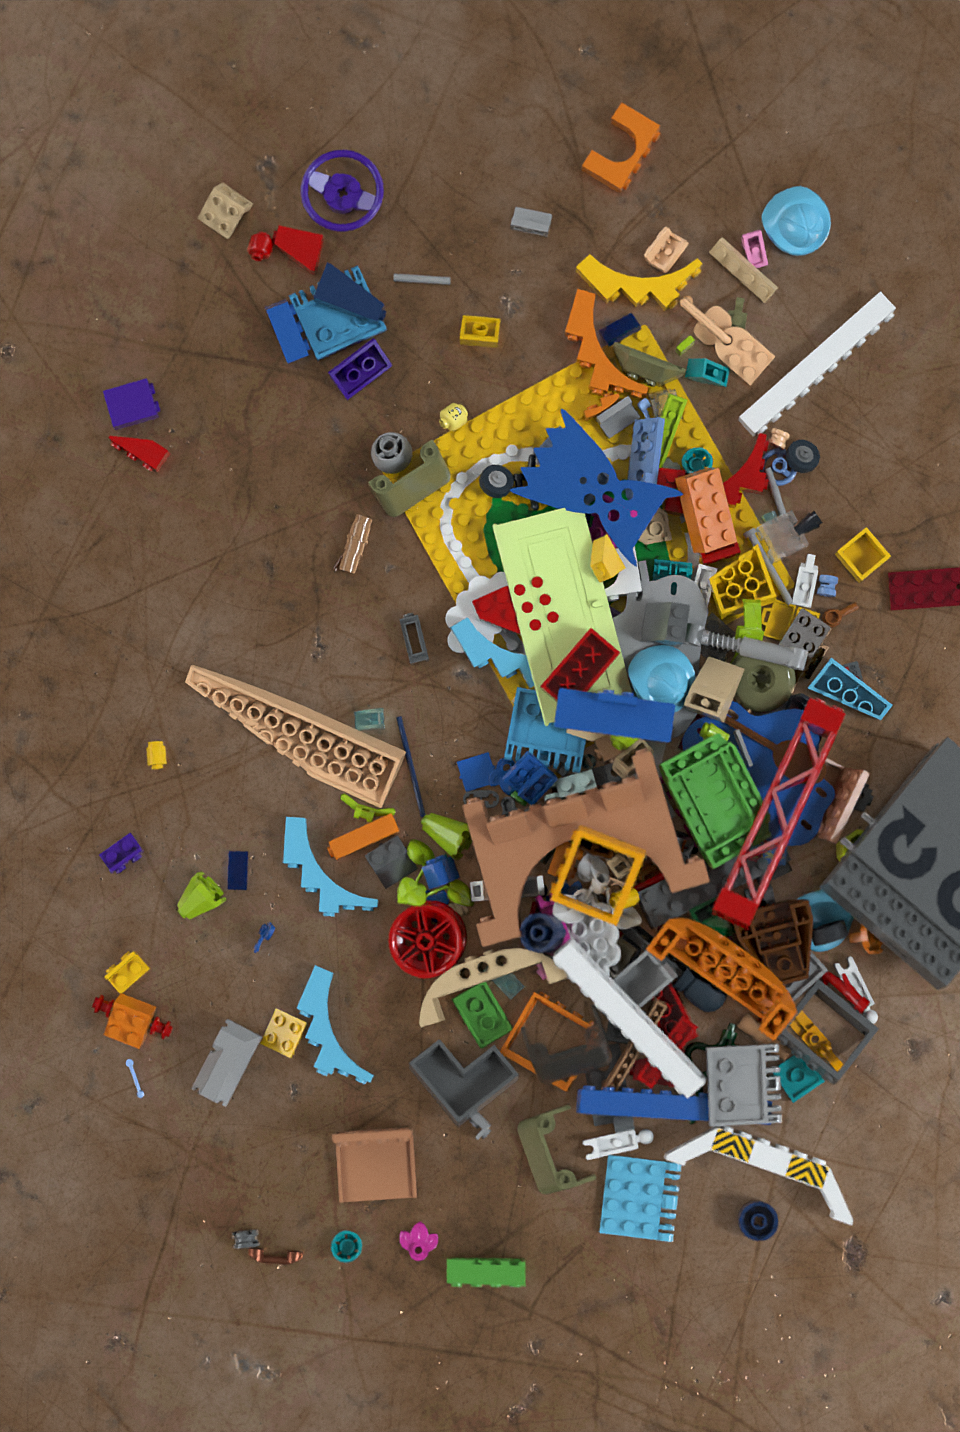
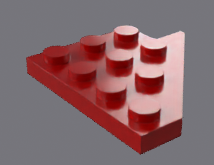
M539 576L532 579L533 587L540 588L543 585V579ZM518 584L514 587L516 595L521 596L525 593L524 585ZM508 585L472 601L480 620L521 635ZM542 594L539 601L542 605H548L551 602V597L548 594ZM524 602L522 604L523 612H532L533 604L531 602ZM552 611L548 613L547 619L549 622L555 623L558 621L559 615ZM533 619L530 622V628L534 631L539 630L541 622Z

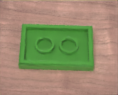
M486 982L475 985L451 999L480 1049L512 1031L511 1023Z

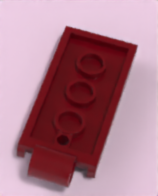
M960 567L888 573L891 611L960 606V589L956 588V585L960 584Z

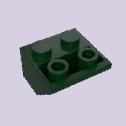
M719 895L689 910V915L693 921L712 928L726 938L736 933L733 923L712 914Z

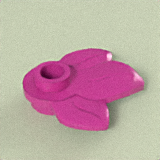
M422 1222L415 1224L411 1233L401 1231L399 1235L401 1246L409 1251L410 1257L415 1261L424 1260L428 1256V1252L435 1249L438 1244V1235H428V1230ZM421 1248L422 1252L420 1254H416L415 1249Z

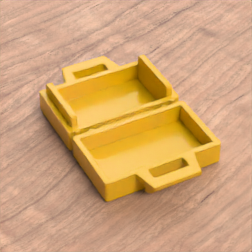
M779 600L773 603L772 608H764L761 615L762 624L766 626L763 636L781 642L802 608L798 607L796 609L795 605H787ZM805 609L819 619L820 613ZM769 611L768 621L764 622L766 612Z

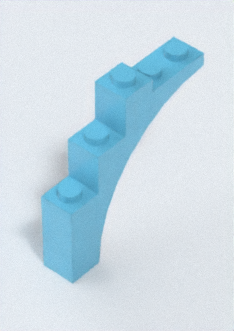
M465 618L450 627L473 667L478 666V668L485 666L489 663L488 659L490 658L501 677L506 676L508 679L517 674L516 669H519L529 688L534 686L526 655L516 654L493 644L474 627L469 618Z
M286 817L283 863L288 864L287 868H299V865H302L301 888H305V892H317V889H320L319 912H323V916L335 917V913H339L340 906H343L345 910H354V907L358 906L362 907L363 911H374V907L378 908V899L365 898L350 893L335 884L323 872L310 849L306 818Z
M315 965L297 1009L300 1010L299 1014L308 1018L311 1015L314 1016L305 1037L309 1039L308 1043L319 1047V1044L323 1045L314 1065L315 1068H318L316 1072L327 1076L328 1073L333 1074L334 1069L337 1068V1072L348 1077L349 1074L356 1076L355 1080L360 1083L366 1084V1082H371L374 1075L358 1066L348 1057L340 1047L332 1031L328 1014V994L334 973Z

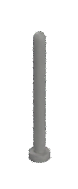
M752 528L745 532L743 536L749 538L753 547L756 544L759 545L770 577L785 603L790 605L793 603V599L755 535L756 529Z

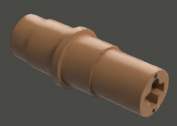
M356 514L350 533L346 536L348 539L339 569L355 574L365 544H368L367 538L373 519Z
M747 1013L737 1027L751 1037L758 1045L778 1043L779 1052H772L770 1054L779 1055V1060L784 1062L792 1050L787 1046L781 1045L777 1038L773 1041L759 1031L761 1023Z

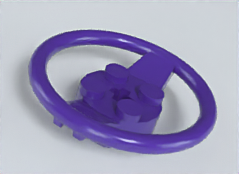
M334 150L316 158L305 171L300 189L301 200L308 215L320 226L333 231H351L367 224L378 212L384 195L383 180L377 167L364 155L351 150ZM346 157L355 159L364 164L373 175L376 184V196L362 190L360 183L351 175L336 173L331 177L315 170L322 163L333 158ZM308 186L323 196L329 209L335 213L345 214L353 210L367 211L368 213L352 223L336 224L320 217L313 209L308 196ZM340 191H346L347 196L343 195V197H339Z

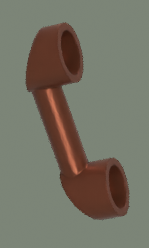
M248 1248V1255L260 1263L289 1265L301 1260L303 1252L287 1251V1257L264 1255V1249Z

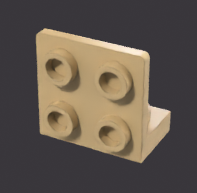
M221 183L213 188L198 219L228 239L231 237L241 216L251 209L253 203L224 183Z

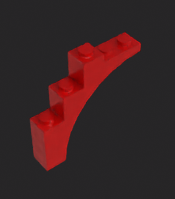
M759 433L749 459L737 473L723 482L730 508H735L736 504H740L742 493L739 490L759 495L762 494L763 490H767L769 479H765L766 473L759 472V470L764 468L765 459H762L763 451L767 452L769 441L766 440L767 434ZM680 497L667 498L664 511L668 514L684 517Z

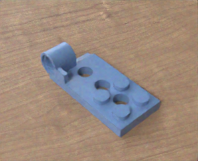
M656 417L635 420L627 480L657 484L664 418ZM626 488V497L628 500L632 499L633 491L629 488Z

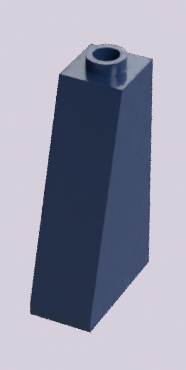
M327 262L313 297L314 302L375 325H379L380 321H384L387 313L384 310V303Z

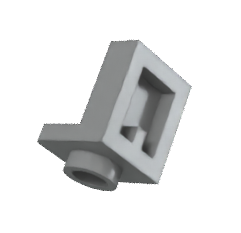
M479 1112L469 1120L477 1129L479 1126L482 1128L475 1136L477 1140L480 1137L484 1139L491 1132L489 1129L491 1123Z

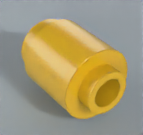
M163 741L148 742V747H146L147 765L152 766V770L163 769V765H167L166 747L163 746Z
M635 888L631 889L624 909L635 906L638 903L639 894ZM622 890L613 892L610 895L609 904L613 909L616 907Z

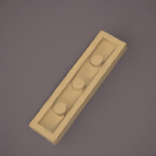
M723 237L718 240L709 252L764 303L778 289L775 284Z

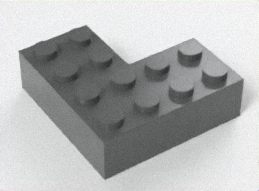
M439 1039L409 1063V1069L457 1127H460L518 1081L519 1074L495 1045L466 1068H463Z

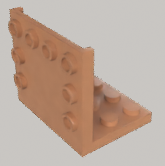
M826 758L827 773L824 779L834 788L835 797L823 814L821 826L814 839L836 844L869 773L864 770L843 767ZM820 787L815 789L821 797L825 798L827 796V793ZM804 819L801 820L802 826L807 830L812 829L811 824Z
M413 1127L335 1132L332 1135L333 1143L336 1142L339 1203L417 1198Z

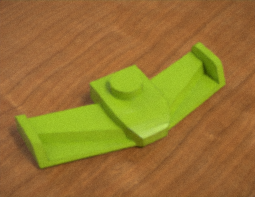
M742 599L744 626L737 625L735 639L748 637L762 641L764 631L762 630L761 600ZM737 652L735 653V655H734V657H733V659H732V661H731L730 664H732V662L734 661V659L736 658V656H737L739 653H737Z

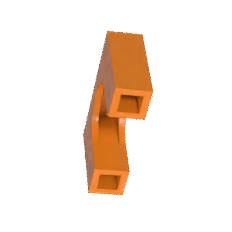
M622 102L614 113L611 124L625 131L633 138L636 144L634 154L626 161L613 162L591 150L582 165L583 172L618 193H621L623 189L627 190L632 181L630 180L633 173L637 174L641 167V159H646L651 151L649 146L652 142L656 143L661 135L659 124Z

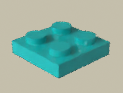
M794 1055L777 1066L780 1067V1072L773 1073V1075L780 1076L781 1087L792 1103L825 1082L821 1074L811 1070L803 1059L797 1058Z

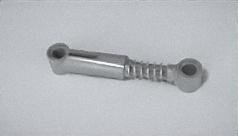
M687 623L685 644L697 647L703 644L706 646L712 645V647L717 646V648L722 647V649L727 648L728 651L730 649L733 652L736 650L737 653H740V656L776 663L796 670H804L808 655L807 650L748 637L735 639V637H726L724 634L723 636L719 635V633L717 635L714 632L711 633L709 630H705L703 626Z

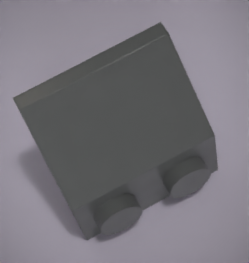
M398 835L365 855L385 889L418 869L416 864L409 858L408 851Z

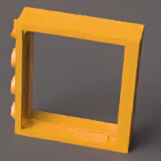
M580 824L579 829H574L570 840L574 841L572 847L567 846L563 858H566L565 865L560 864L556 874L560 876L557 883L553 882L549 892L553 894L551 900L617 926L646 850ZM582 837L635 858L613 914L560 893Z

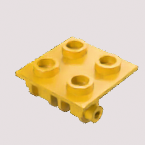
M276 1008L260 1044L292 1058L297 1044L300 1043L299 1040L302 1038V1033L307 1027V1023Z

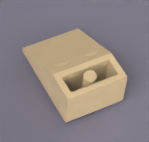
M708 657L689 690L684 706L691 712L724 723L745 669Z

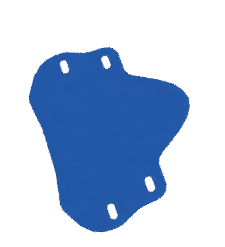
M732 701L729 708L738 715L736 721L775 744L792 740L804 710L789 709L762 716H754L734 701ZM704 717L692 723L684 734L682 740L683 751L703 741V738L697 733V728H702L705 722H711L724 732L730 734L728 742L736 746L743 760L733 734L736 729L726 723ZM809 731L815 750L818 752L819 735ZM803 732L800 742L807 744ZM741 733L753 764L747 770L764 801L778 770L773 760V751ZM784 775L780 782V785L787 782L790 779ZM825 779L814 785L787 846H801L816 836L821 826L823 814L835 797L834 788ZM798 784L777 793L787 825L806 786L805 784ZM817 787H820L827 793L825 798L815 791ZM773 800L768 809L770 813L769 832H771V837L767 839L769 841L782 836ZM802 819L811 824V830H807L801 825Z

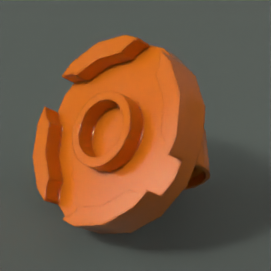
M862 924L860 932L848 935L849 943L862 942L868 954L875 955L883 952L881 945L884 943Z

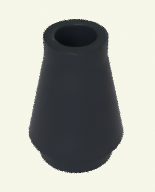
M815 511L808 512L794 529L801 537L808 532L820 528L819 525L823 522Z

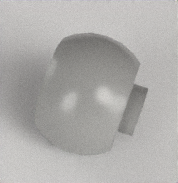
M384 433L372 445V461L380 471L389 474L399 473L406 469L411 462V444L406 437L399 433Z

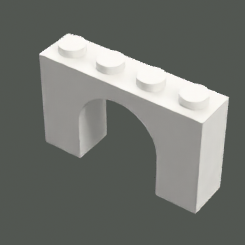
M634 546V547H633V552H634V555H635V558H636V562H637L636 551H635V546ZM616 548V551L626 568L618 573L617 580L613 585L605 588L608 602L617 601L619 597L627 596V593L637 592L636 597H638V594L642 592L638 563L637 567L632 565L618 548Z

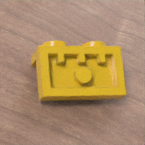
M128 951L120 958L122 961L117 966L113 964L106 970V980H109L119 993L123 994L150 970V967L136 951L132 953Z

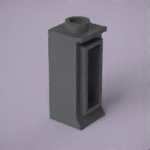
M414 613L403 615V618L399 620L410 665L421 661L428 662L429 657L418 615H414ZM412 623L416 625L422 652L415 654L412 653L406 625Z

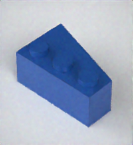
M284 299L266 306V312L287 363L308 356L307 350H310L307 339L303 340L300 333L303 332L300 322H295L293 317L296 314L293 304H288L287 300Z

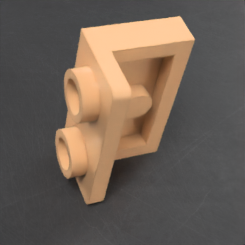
M665 226L658 233L652 245L647 248L644 257L649 265L667 274L687 247L688 242L672 233Z

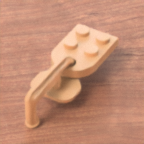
M690 296L680 300V305L698 320L694 327L696 337L706 345L715 344L718 357L749 385L755 381L776 357L742 327L732 326L731 316L723 308L713 306L704 314L693 305V299Z

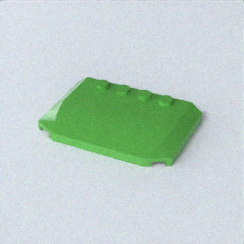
M715 733L659 764L660 774L699 851L711 869L739 855L763 803L736 746L721 737L722 735L719 733ZM767 811L751 848L771 837V832H769V811Z

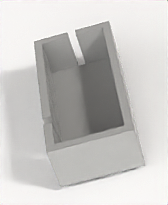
M645 951L616 976L613 981L641 1008L678 975L667 962L663 964L660 959Z

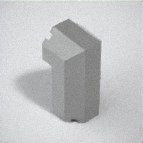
M227 1019L225 1022L228 1026H222L212 1046L215 1048V1051H210L191 1088L194 1091L198 1088L197 1093L216 1103L224 1101L222 1105L225 1107L233 1096L263 1037L230 1019Z

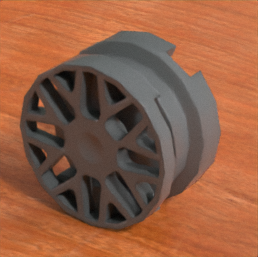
M258 1229L231 1233L235 1242L233 1249L260 1246V1242L257 1240V1235H259Z

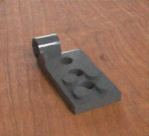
M619 1043L593 1048L584 1064L587 1086H595V1090L602 1088L601 1082L607 1079L621 1056ZM600 1060L608 1061L609 1068L606 1071L599 1070L598 1063ZM626 1079L623 1080L617 1091L627 1088ZM592 1114L594 1126L614 1123L615 1133L635 1130L632 1116Z

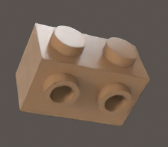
M608 734L594 741L596 747L594 753L598 761H603L604 764L607 762L609 764L614 763L615 758L623 753L622 750L612 746L611 735Z

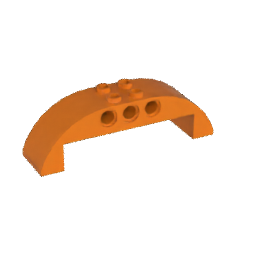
M670 919L646 948L648 952L661 961L668 953L672 954L762 1018L758 1030L773 1041H775L797 1013L790 993L773 972L728 938L704 924L689 919Z

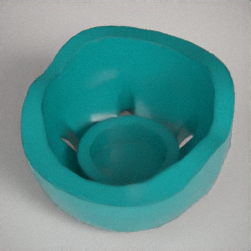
M692 448L682 457V466L688 474L705 469L706 467L712 468L713 465L712 455L704 448Z
M351 1231L338 1233L331 1244L333 1256L338 1261L344 1263L357 1259L362 1250L361 1238Z

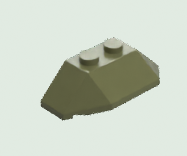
M618 342L613 344V351L623 373L627 374L626 376L632 380H637L638 378L650 387H655V385L659 387L683 377L686 369Z

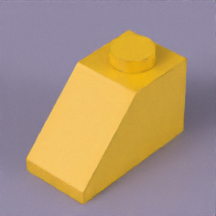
M608 535L595 539L592 545L590 567L599 583L612 578L626 568Z

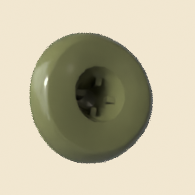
M740 653L732 662L733 665L745 669L734 695L736 702L745 709L754 712L773 711L785 704L791 697L796 680L794 669L776 663L740 656Z

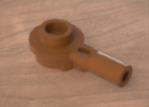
M855 602L841 610L828 609L822 615V621L834 628L840 624L842 617L858 610L859 607Z

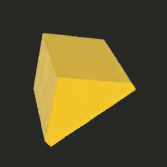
M463 315L460 345L498 348L500 318Z

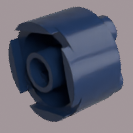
M537 913L529 915L524 919L520 927L522 944L529 951L537 953L556 951L562 945L566 936V929L562 922L551 914Z
M754 1200L746 1203L739 1211L738 1225L747 1238L754 1241H765L775 1234L778 1227V1215L768 1203ZM756 1216L762 1217L761 1225L753 1224Z

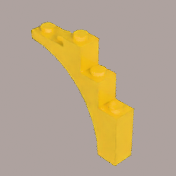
M589 254L576 266V272L606 304L610 300L612 302L620 296L619 292L621 291L635 307L639 304L641 306L650 299L648 297L650 295L666 311L668 308L673 309L679 303L680 294L677 290H683L691 277L694 279L702 272L700 269L703 263L697 258L686 267L674 273L660 277L640 278L615 272Z

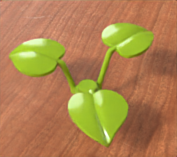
M416 839L410 840L407 846V853L414 863L423 867L426 865V861L435 858L431 848L424 842ZM421 869L415 881L412 878L405 877L398 886V904L421 906L425 903L428 896L446 889L447 896L456 904L466 907L474 905L470 889L464 882L458 879L426 893V887L422 883H418L424 873L423 869Z

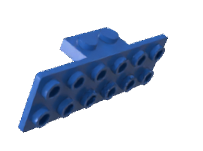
M560 688L554 727L669 743L672 735L675 704L638 699V697H633L634 693L628 692L616 695L613 690L603 689L602 693H591Z

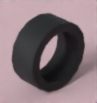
M844 920L833 921L812 929L814 946L828 944L849 935Z

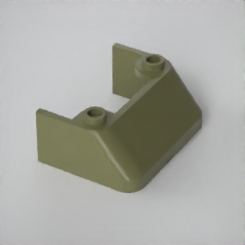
M570 1104L524 1119L518 1124V1134L537 1188L543 1194L567 1190L596 1179L595 1174L576 1180L573 1172L564 1169L556 1172L544 1135L552 1132L555 1128L553 1115L571 1109Z

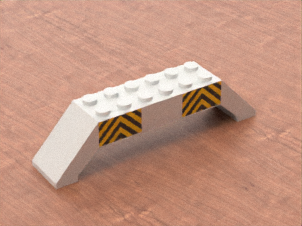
M714 1126L665 1152L664 1158L666 1160L684 1166L686 1161L712 1150L819 1188L830 1209L829 1216L849 1225L853 1223L851 1214L830 1167L825 1165L826 1161L813 1157L810 1160L805 1153L796 1150L794 1153L788 1152L789 1148L776 1144L775 1147L771 1146L770 1141L760 1137L757 1140L751 1139V1134L740 1130L738 1134L734 1133L733 1128L729 1126Z

